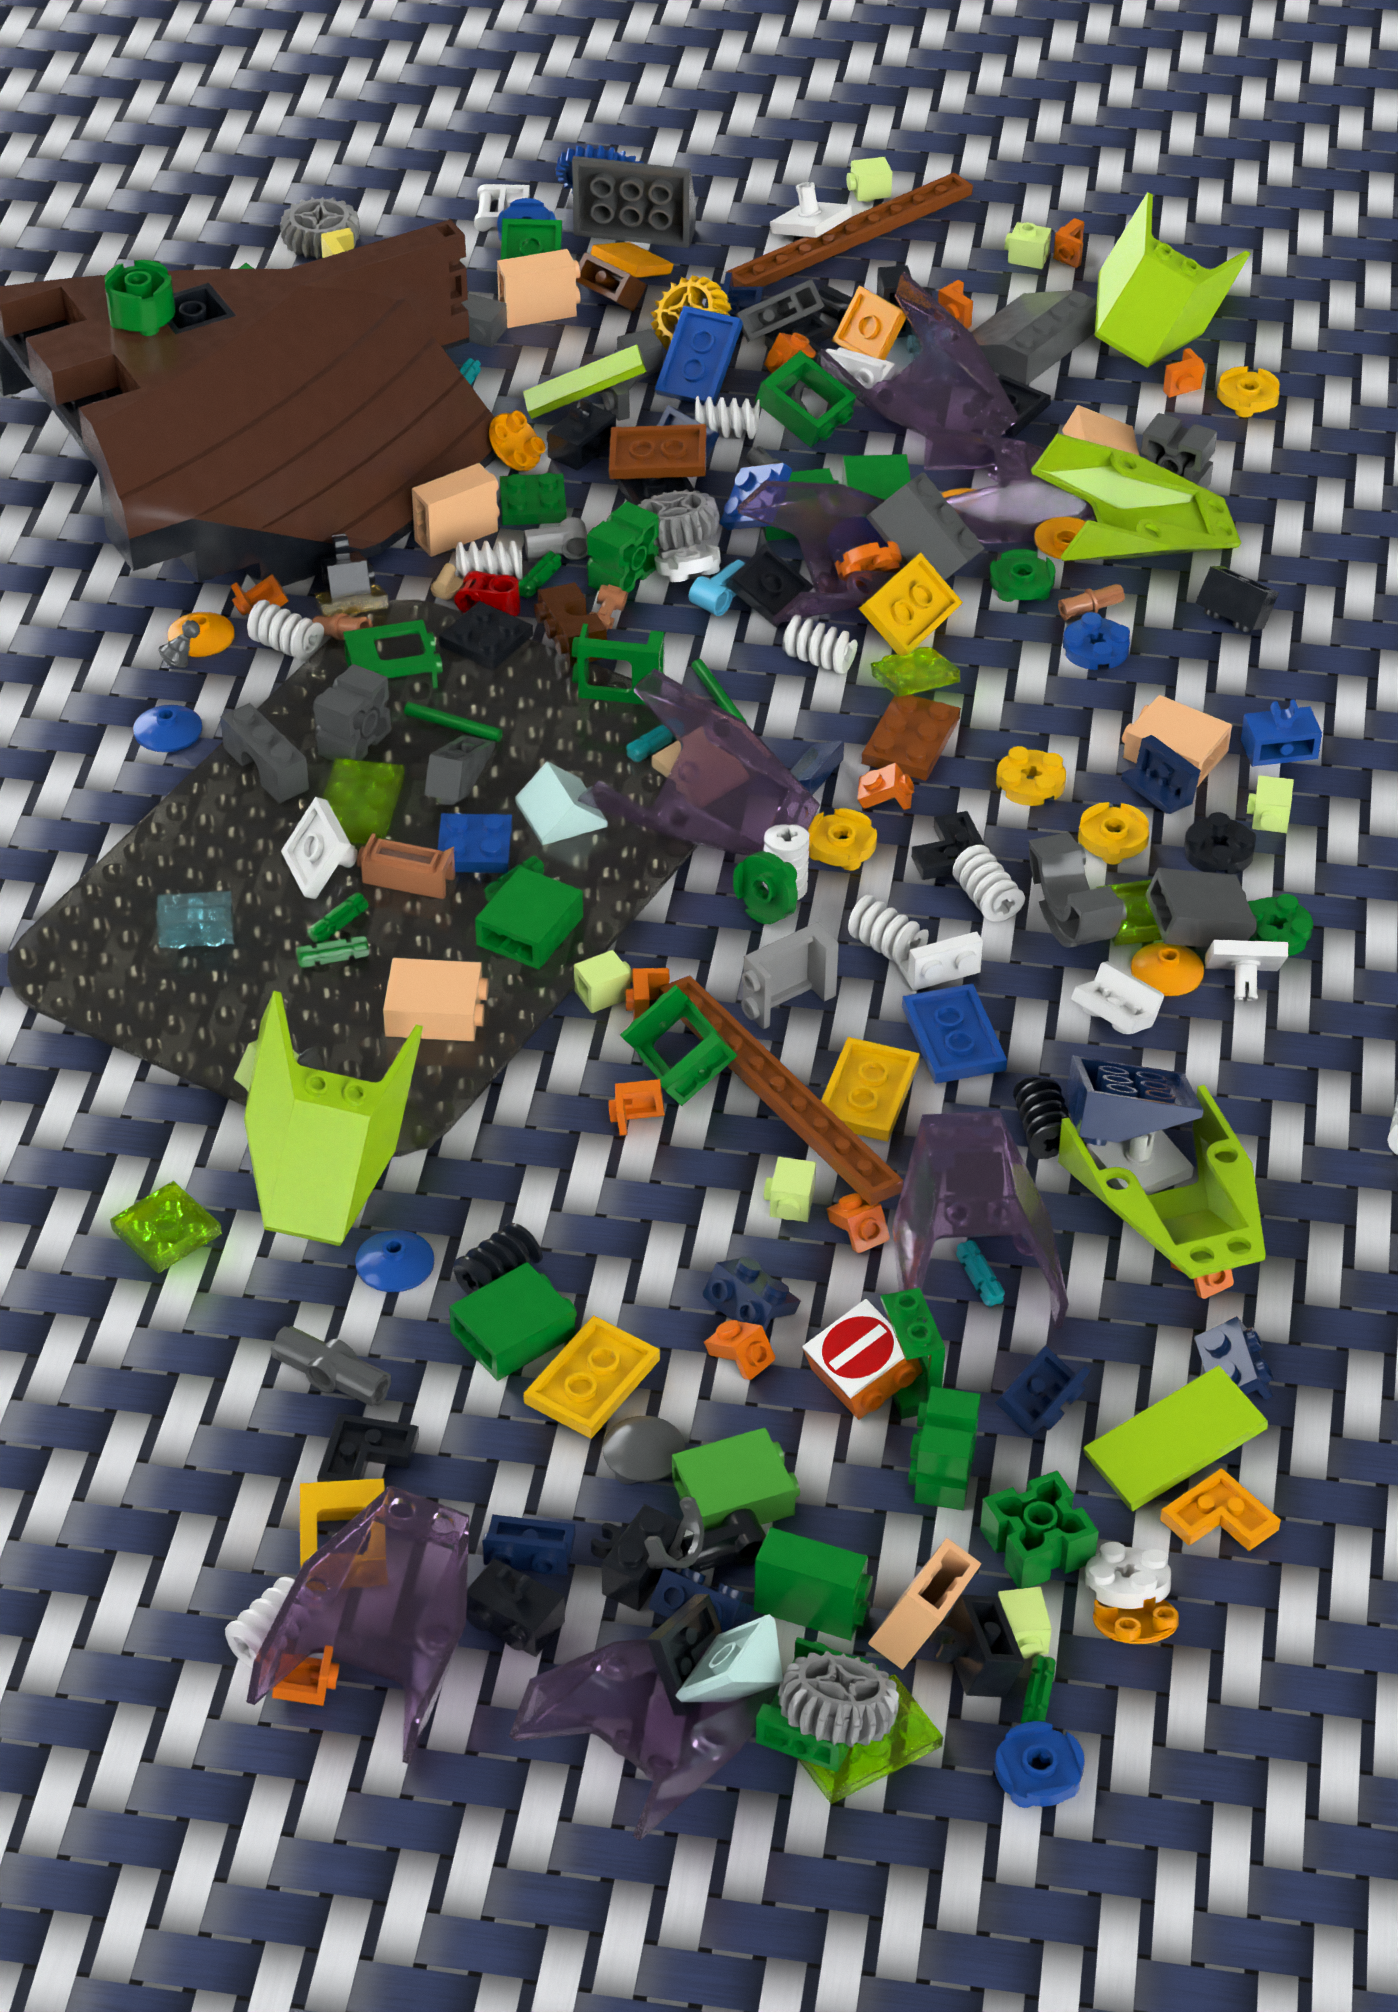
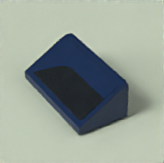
M832 741L813 744L779 783V787L810 799L843 761L844 742Z

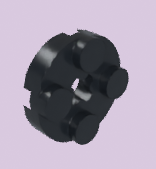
M1215 812L1210 814L1209 818L1199 820L1188 828L1184 842L1185 856L1192 866L1202 872L1216 873L1217 869L1228 870L1227 874H1236L1245 870L1252 863L1256 834L1243 824L1230 819L1227 814Z

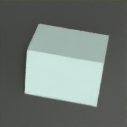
M548 761L515 797L516 804L542 846L607 827L606 818L581 779Z
M768 1614L718 1634L675 1696L681 1702H733L780 1684L783 1681L774 1618Z

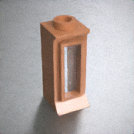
M372 833L366 846H361L359 849L357 867L361 868L362 883L444 899L446 896L445 879L453 881L455 878L454 846L446 851H439L376 838V834Z

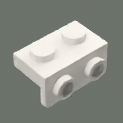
M839 347L837 351L828 348L824 352L823 369L836 376L843 383L880 393L895 374V363Z
M976 931L910 949L909 959L900 962V970L913 991L980 973L983 940Z
M1106 961L1100 964L1094 981L1075 987L1071 1000L1081 1005L1082 1010L1087 1014L1102 1017L1112 1023V1027L1116 1031L1123 1034H1133L1153 1026L1164 999V994Z

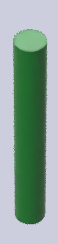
M695 660L691 665L693 671L736 730L743 729L747 723L745 718L703 660Z
M407 702L404 709V714L491 741L500 742L503 735L502 729L412 702Z

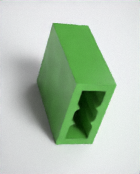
M765 1427L672 1454V1482L681 1500L684 1497L695 1498L703 1518L704 1530L720 1526L726 1516L739 1509H751L754 1511L761 1525L795 1515V1499L800 1496V1488L793 1472L788 1473L784 1466V1454L779 1442H772Z

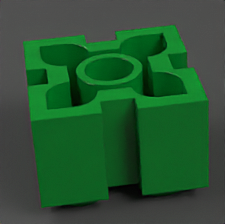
M626 501L617 510L610 513L606 522L602 521L589 531L586 538L588 555L591 556L587 562L589 587L599 591L602 584L606 586L610 584L620 587L623 591L629 593L635 588V581L638 578L644 580L656 570L655 557H659V547L654 545V540L659 536V515Z
M931 1386L928 1403L920 1402L917 1427L923 1428H918L917 1434L913 1435L910 1459L915 1460L911 1461L908 1485L915 1486L914 1503L964 1511L976 1448L981 1394Z
M1058 1470L1028 1481L1027 1491L1021 1494H1017L1015 1489L1011 1487L983 1498L980 1530L996 1554L1005 1552L1004 1567L1018 1589L1030 1588L1050 1580L1051 1569L1057 1567L1062 1569L1065 1574L1086 1566L1090 1558L1096 1556L1099 1531L1083 1507L1072 1510L1074 1494Z

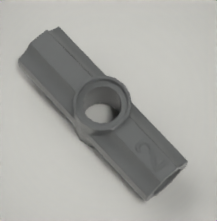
M284 1326L277 1333L275 1342L271 1347L273 1358L305 1373L309 1382L315 1388L325 1393H331L337 1389L370 1406H379L386 1398L388 1389L392 1384L391 1374L358 1359L353 1349L338 1339H331L328 1343H325L293 1326L289 1328Z

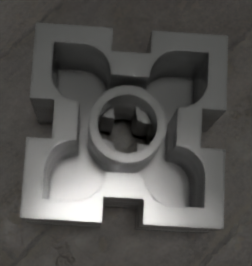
M1158 413L1143 432L1141 454L1146 455L1145 459L1207 489L1211 483L1213 462L1209 461V459L1215 452L1217 431L1197 424H1193L1188 429L1182 426L1181 419Z
M352 664L343 674L335 679L333 688L329 687L323 694L317 696L313 704V712L315 713V724L318 725L315 738L317 739L319 756L353 769L368 754V746L370 744L376 746L391 731L390 709L384 707V703L389 699L388 677Z

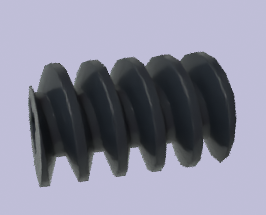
M1030 1077L1017 1082L1013 1089V1097L1016 1101L1019 1117L1023 1123L1022 1127L1026 1134L1030 1152L1037 1159H1049L1059 1154L1062 1119L1070 1118L1068 1115L1069 1111L1061 1093L1062 1089L1057 1081Z
M509 1223L501 1231L493 1233L489 1239L480 1242L478 1247L470 1249L465 1256L457 1258L453 1264V1271L461 1288L467 1295H470L526 1262L530 1265L531 1262H541L543 1255L534 1236L520 1224Z

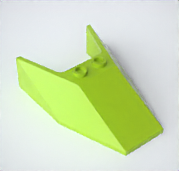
M1149 192L1145 195L1098 273L1095 337L1147 368L1204 333L1251 254L1245 250L1216 268L1209 270L1200 266L1195 260L1175 251L1168 244L1160 242L1152 235L1153 194Z
M1057 433L1031 469L1033 475L1087 501L1094 510L1097 522L1087 520L1061 555L1062 561L1143 558L1237 548L1241 544L1223 497L1137 454Z
M273 991L261 1020L244 1114L245 1129L264 1230L336 1246L342 1245L396 1150L423 1026L415 1025L385 1077L380 1082L374 1083L304 1067L296 1062L281 992Z
M1205 1085L1197 1086L1196 1094L1204 1110L1203 1116L1193 1120L1192 1126L1198 1181L1191 1185L1151 1195H1146L1137 1177L1128 1169L1111 1167L1099 1170L1081 1137L1078 1136L1077 1130L1070 1118L1062 1119L1058 1163L1189 1278L1193 1279L1265 1260L1266 1253L1253 1163ZM1113 1178H1120L1128 1183V1187L1116 1190L1109 1187L1106 1182Z

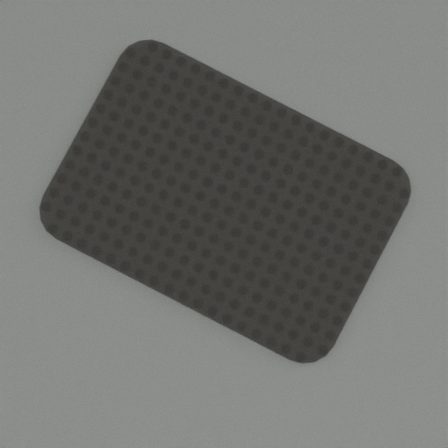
M418 599L391 600L370 606L354 617H367V619L371 620L373 627L416 620L424 621L427 633L433 632L436 645V652L434 654L439 653L442 661L443 672L437 674L438 688L432 687L428 672L388 678L389 699L384 703V707L390 709L391 731L376 746L370 744L368 746V754L353 769L318 755L317 739L315 738L318 725L315 724L313 704L317 696L323 694L329 687L333 688L335 679L348 669L345 659L344 640H337L331 637L257 708L306 757L309 790L279 804L261 786L260 774L256 763L252 761L241 766L224 749L222 742L20 937L8 956L7 980L16 998L34 1011L246 1107L248 1091L234 1079V1076L248 1044L258 1040L261 1020L273 991L281 992L291 1044L296 1053H303L311 1047H317L327 1072L376 1083L385 1077L407 1038L385 1037L383 1008L392 959L480 962L482 978H488L489 988L487 1000H481L480 1004H484L483 1027L477 1026L475 1040L458 1041L420 1038L398 1142L392 1157H401L419 1150L428 1149L434 1142L451 1130L575 988L574 964L605 953L750 788L762 767L760 742L747 726L730 716L666 691L662 692L659 706L578 698V684L572 681L574 666H570L564 655H559L555 648L531 639L527 640L493 671L439 646V635L464 614L449 607ZM418 634L382 638L374 642L381 660L422 655ZM589 662V685L621 689L632 687V678ZM407 702L503 730L500 742L495 743V749L470 794L456 802L455 805L440 804L435 801V797L424 795L429 756L462 735L476 738L481 737L404 714ZM673 717H677L680 721L684 722L685 734L680 738L672 740L670 744L648 755V757L640 762H634L631 758H628L626 747L629 743L636 739L640 740L641 736L661 724L664 725L666 721ZM704 726L737 756L749 772L750 780L701 811H698L675 794L676 784L652 767V756L699 727ZM548 761L581 779L606 818L607 827L542 846L516 804L515 797ZM315 797L326 799L329 802L350 844L354 845L355 849H357V856L361 846H366L372 833L376 834V838L438 850L441 813L512 815L509 871L519 864L523 866L522 862L529 857L536 856L544 863V873L542 875L583 890V918L538 970L476 945L475 918L490 902L484 897V889L494 881L498 882L497 879L506 873L455 872L453 881L445 879L446 896L444 899L362 883L361 868L357 867L356 860L355 864L350 868L338 864L318 897L313 899L303 895L281 850ZM356 892L361 893L368 901V908L334 935L330 936L325 942L346 939V942H350L351 937L365 936L369 946V956L359 959L349 956L348 961L325 965L315 962L313 967L301 968L297 961V948L305 945H311L312 948L317 947L308 936V929L342 902H345L351 895Z

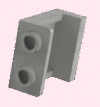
M818 922L744 956V973L742 974L743 1000L741 1001V1006L746 1017L754 1020L762 1029L770 1026V1008L810 989L824 1002L836 996L839 943Z

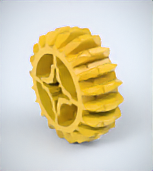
M692 274L689 280L681 277L679 285L670 282L671 289L668 292L662 291L663 299L655 301L658 309L651 312L652 317L655 319L651 325L653 330H655V335L667 351L675 332L674 325L678 323L683 305L729 315L728 312L732 308L727 302V294L721 290V287L716 282L704 276L699 278ZM703 299H708V308H704L702 304Z

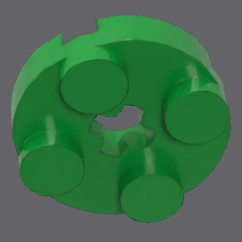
M1009 550L1001 554L1000 560L995 562L994 559L991 562L989 581L992 588L998 592V598L1002 601L1046 600L1050 596V590L1055 584L1056 569L1053 562L1047 557L1046 562L1043 559L1037 558L1038 552L1032 550Z
M760 851L746 857L744 861L736 866L733 875L734 892L738 900L743 898L745 904L749 907L745 909V912L752 919L762 924H773L794 914L796 911L798 890L795 881L797 879V871L791 863L783 862L782 859L770 852ZM762 882H764L767 885L769 894L767 892V889L764 886H762Z
M1282 894L1278 897H1266L1255 901H1248L1257 922L1256 931L1249 941L1288 942V956L1298 954L1306 948V942L1311 939L1313 920L1310 913L1298 904V899L1295 896ZM1272 925H1279L1282 927V929H1277L1276 926Z

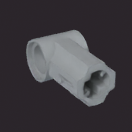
M570 517L555 527L524 530L527 559L543 557L549 551L564 555L570 560L583 559L588 555L585 523L579 518Z

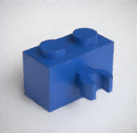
M1295 699L1290 700L1289 708L1281 710L1278 702L1275 701L1271 704V711L1244 714L1240 740L1252 767L1318 759L1322 731L1310 706L1298 708Z

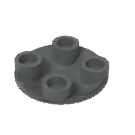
M634 1416L624 1419L609 1430L603 1441L604 1459L609 1468L615 1472L616 1479L625 1485L672 1478V1454L685 1451V1442L679 1430L670 1422L654 1416Z

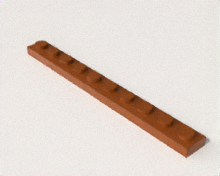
M953 172L852 216L817 238L804 237L726 272H732L733 287H764L972 195L973 185Z
M690 975L659 987V997L676 985L694 1002L738 1055L727 1066L870 1206L903 1192L904 1180ZM687 1018L680 1019L701 1041L704 1040Z

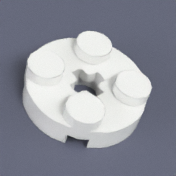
M690 545L689 548L680 547L677 550L674 548L662 552V559L658 556L655 557L656 571L661 576H669L670 582L688 580L689 574L699 572L702 575L718 573L720 571L719 564L721 563L719 547L706 545L707 551H698L696 545Z
M1108 1542L1100 1546V1553L1090 1558L1085 1567V1587L1088 1592L1090 1588L1096 1592V1600L1105 1605L1123 1609L1142 1608L1146 1599L1156 1596V1603L1167 1597L1171 1589V1568L1167 1564V1555L1162 1550H1144L1125 1547L1118 1542Z

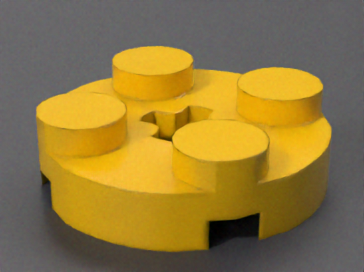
M1248 366L1234 367L1222 373L1217 388V398L1225 406L1235 410L1236 415L1251 417L1254 413L1263 412L1278 405L1280 383L1277 377L1267 370L1258 368V373L1248 372Z
M1016 746L1011 748L1008 756L1004 757L998 764L996 785L999 790L1001 787L1006 791L1005 797L1012 802L1027 806L1043 805L1045 799L1054 796L1055 800L1065 790L1066 769L1063 766L1062 756L1057 753L1027 750L1025 747ZM1027 776H1034V778L1028 779Z
M1109 802L1093 805L1082 814L1078 831V842L1092 854L1102 857L1105 863L1111 865L1119 864L1123 859L1138 855L1148 846V818L1139 809L1129 804L1121 803V808L1109 807Z
M834 809L833 815L825 817L824 812L814 816L807 826V831L810 833L809 857L813 860L833 866H841L843 869L851 871L858 869L861 866V862L870 858L876 849V828L874 830L871 826V820L868 816L856 810ZM842 835L847 836L846 839H838Z

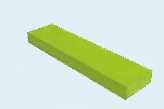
M636 344L523 391L527 411L531 419L645 373L646 369L638 345Z

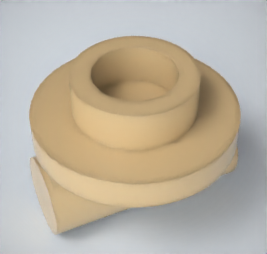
M446 563L437 579L432 583L431 592L433 596L443 600L453 599L458 590L463 588V580L455 576L456 567L453 564Z

